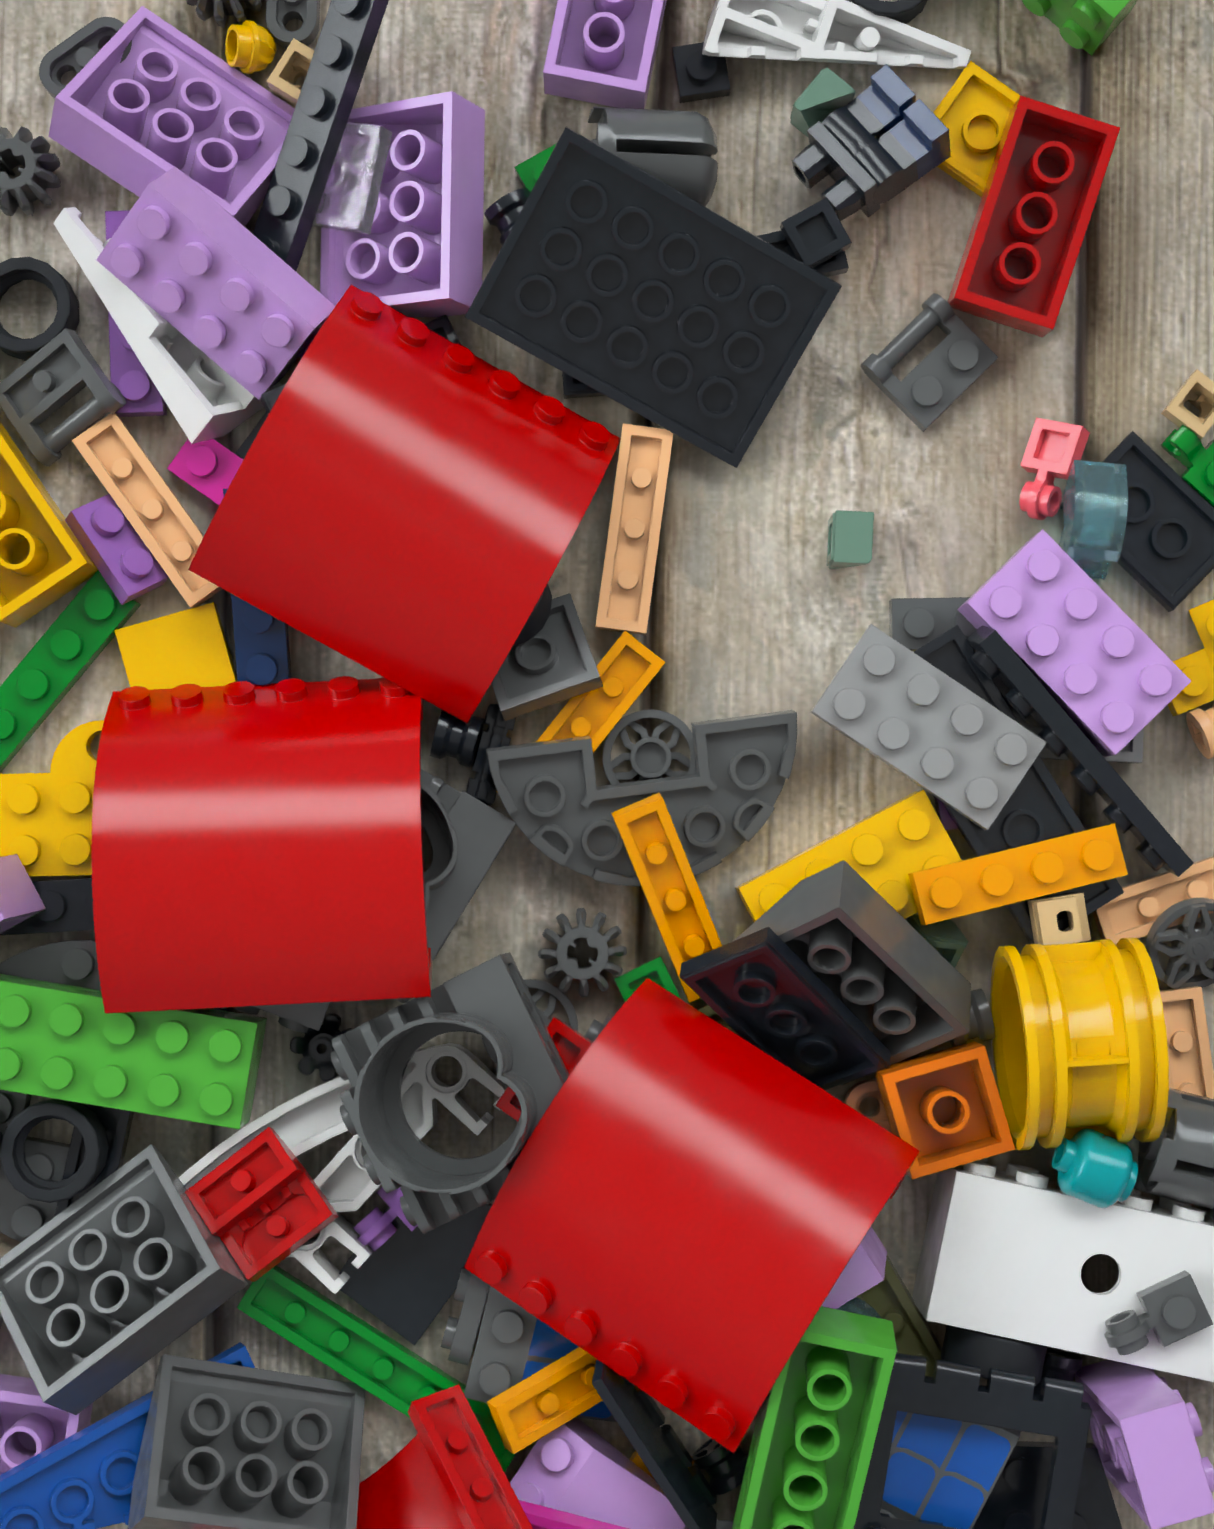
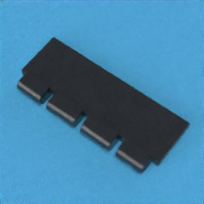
M596 1359L592 1385L687 1529H716L717 1512L712 1505L717 1503V1495L698 1466H692V1457L671 1425L665 1424V1416L654 1399Z

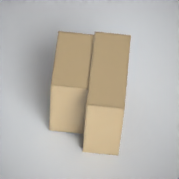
M293 38L267 79L268 86L272 89L274 95L296 107L301 92V86L295 85L296 80L301 76L306 77L314 54L313 49Z
M1196 369L1161 414L1179 428L1181 425L1186 426L1199 439H1202L1214 424V382ZM1185 402H1190L1199 409L1198 417L1184 407Z
M1079 892L1028 900L1034 944H1066L1091 940L1084 893ZM1061 911H1067L1068 931H1060L1058 929L1056 915Z

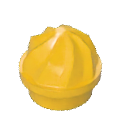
M245 20L242 25H230L225 41L226 60L230 67H239L242 73L252 74L253 72L266 69L267 65L274 60L277 48L274 38L268 29L250 20Z

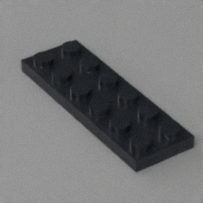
M958 625L914 651L915 654L1018 722L994 682L971 659L975 652ZM1039 755L988 830L982 829L942 802L976 857L1085 830ZM1113 878L1033 899L1079 892L1084 893L1087 915L1123 894L1124 891L1117 879ZM1028 900L1006 905L1028 942L1034 944ZM1067 911L1059 912L1056 915L1058 929L1063 931L1069 927Z

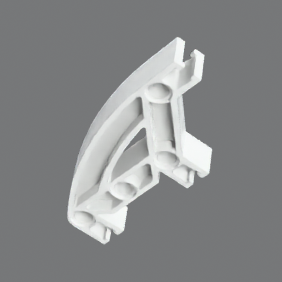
M447 1043L419 1049L406 1067L401 1085L402 1108L409 1126L420 1140L438 1122L437 1100L477 1136L494 1118L488 1111L480 1118L461 1098L460 1090L469 1084L471 1078L479 1081L497 1095L499 1099L508 1087L501 1080L497 1079V1076L475 1055L460 1044ZM451 1056L459 1061L462 1067V1077L458 1083L450 1085L438 1079L435 1067L439 1058ZM339 1076L279 1105L249 1123L185 1171L179 1177L180 1181L188 1190L268 1127L274 1129L295 1157L332 1137L348 1131L340 1114V1106L343 1105L340 1093L352 1088L349 1079L344 1081ZM498 1099L493 1106L500 1111L501 1109L495 1106L499 1101ZM358 1134L354 1135L313 1180L339 1217L322 1229L318 1238L309 1239L288 1256L295 1257L334 1294L342 1288L350 1276L344 1271L341 1275L339 1274L340 1271L321 1251V1246L331 1236L357 1255L351 1262L357 1269L374 1252L368 1244L364 1246L357 1239L360 1235L353 1229L354 1226L339 1213L357 1211L381 1186V1184L376 1185L366 1171L363 1156L367 1153Z

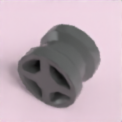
M981 988L971 991L970 1032L949 1040L952 1047L965 1044L968 1040L979 1038L984 1042L995 1039L992 1013L986 995Z

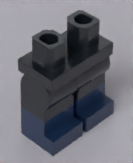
M887 64L871 76L872 85L846 106L833 111L822 123L818 121L807 130L810 144L792 160L795 175L807 188L811 189L827 175L836 182L821 193L822 200L827 197L840 221L856 213L859 209L869 218L880 209V204L894 198L951 157L949 129L920 99L916 101L915 93Z

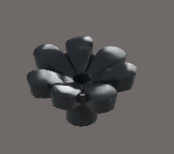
M329 1013L325 1016L319 1031L309 1028L308 1032L304 1033V1037L295 1036L291 1039V1052L303 1055V1058L297 1064L299 1072L303 1075L308 1076L315 1069H319L322 1081L328 1082L336 1078L337 1071L331 1059V1052L334 1051L332 1039L352 1030V1028L343 1031L339 1030L341 1025V1017L339 1015ZM320 1044L326 1045V1052H321L319 1050Z

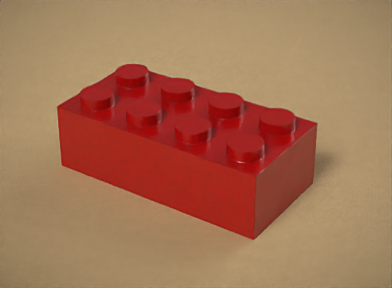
M1020 95L1010 110L948 298V304L953 309L1039 337H1044L1054 329L1120 127Z

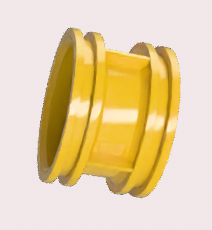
M1121 938L1116 945L1110 939L1051 945L1025 944L1021 954L1015 946H999L995 952L992 964L990 1010L995 1027V1039L992 1040L996 1084L1015 1148L1017 1150H1030L1034 1146L1036 1138L1040 1145L1046 1149L1057 1148L1062 1143L1063 1138L1070 1140L1078 1131L1084 1128L1103 1133L1117 1139L1120 1143H1128L1132 1140L1133 1136L1141 1142H1154L1157 1140L1163 1130L1167 1113L1169 1058L1166 1025L1159 985L1151 958L1144 944L1138 938Z

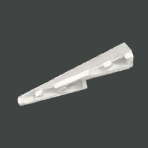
M716 0L708 21L702 54L717 57L868 65L887 64L888 66L963 70L967 66L971 50L889 17L875 15L847 0Z
M76 207L63 208L53 224L191 444L223 437L264 408L261 398L258 400L102 266L96 259L111 238L103 243L80 220L82 213ZM278 382L270 390L282 386V384Z

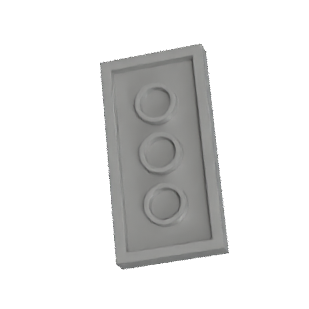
M872 624L868 626L810 712L984 830L990 828L1047 743Z

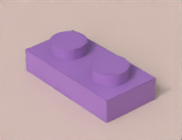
M110 494L72 510L65 519L121 605L162 586L169 578Z

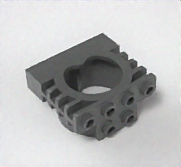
M421 769L422 828L430 840L433 851L431 866L424 873L428 948H431L433 963L514 830L516 822L465 791L459 792L444 783V780L437 776L434 777ZM399 998L396 1000L404 1004L411 998Z
M510 952L500 954L444 982L442 985L431 990V997L414 998L332 1039L334 1051L331 1052V1059L338 1075L344 1081L349 1079L352 1088L340 1093V1098L343 1102V1105L340 1106L342 1120L352 1135L358 1134L367 1154L363 1156V1161L371 1180L376 1185L381 1184L387 1194L400 1187L403 1196L400 1197L402 1211L408 1222L412 1226L418 1225L423 1234L490 1203L496 1198L529 1137L569 1077L562 1058ZM466 1031L486 1037L494 1047L497 1055V1079L501 1080L502 1083L509 1086L515 1092L521 1105L519 1121L509 1138L495 1150L477 1157H450L431 1149L412 1131L402 1108L401 1085L409 1061L426 1042L448 1032Z

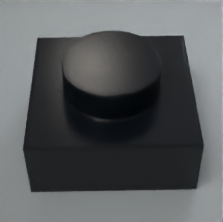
M704 42L672 47L679 103L730 95L726 57L703 55Z
M827 197L784 220L780 225V229L796 258L811 268L847 250L852 243Z

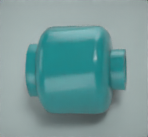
M1081 1129L1070 1140L1063 1138L1062 1143L1056 1148L1052 1159V1167L1058 1170V1184L1062 1192L1104 1209L1112 1206L1117 1201H1125L1131 1194L1138 1176V1164L1133 1161V1154L1129 1145L1120 1143L1117 1139L1093 1129Z

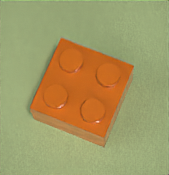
M972 1041L893 1064L890 1067L874 1072L892 1134L920 1151L907 1173L911 1179L1015 1150L985 1045Z

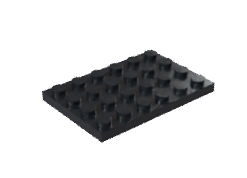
M565 127L468 309L465 318L737 468L842 286L572 129Z

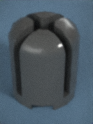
M593 107L591 109L588 123H597L596 139H591L592 142L706 207L713 195L718 172V163L711 158V155H716L718 152L717 136L708 118L695 111Z
M1169 1088L1165 1124L1160 1137L1154 1142L1139 1141L1138 1176L1134 1186L1135 1190L1214 1209V1099Z

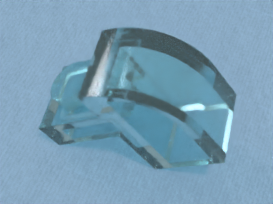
M1074 460L1063 493L1064 528L1058 545L1090 578L1105 580L1111 561H1119L1124 542L1128 512L1126 465Z

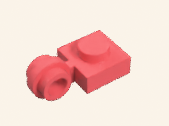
M1036 418L1020 465L1027 472L1037 474L1034 482L1028 481L1025 483L1019 500L1020 509L1027 512L1030 518L1044 520L1047 516L1053 517L1057 514L1061 505L1062 492L1059 487L1054 486L1053 482L1055 478L1074 481L1090 434L1083 426Z

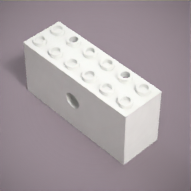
M986 1158L937 1173L912 1295L916 1307L927 1321L1214 1382V1209L1210 1210V1215H1206V1211L1191 1207L1192 1204L1162 1196H1160L1159 1204H1155L1152 1199L1140 1196L1141 1192L1132 1190L1129 1197L1123 1202L1117 1201L1108 1208H1099L1065 1194L1059 1187L1058 1179L1057 1182L1048 1181L1049 1177L1038 1174L1039 1170L1008 1163L1006 1171L996 1169L997 1166L987 1163L988 1159ZM1097 1254H1105L1112 1257L1119 1269V1277L1113 1288L1103 1293L1089 1291L1081 1279L1083 1264L1088 1258ZM1184 1270L1191 1274L1213 1325L1166 1347L1159 1343L1153 1329H1150L1146 1334L1149 1340L1148 1345L1139 1351L1128 1355H1119L1116 1348L1109 1347L1104 1336L1108 1331L1105 1325L1106 1320L1127 1310H1134L1137 1316L1145 1313L1136 1294L1137 1292Z

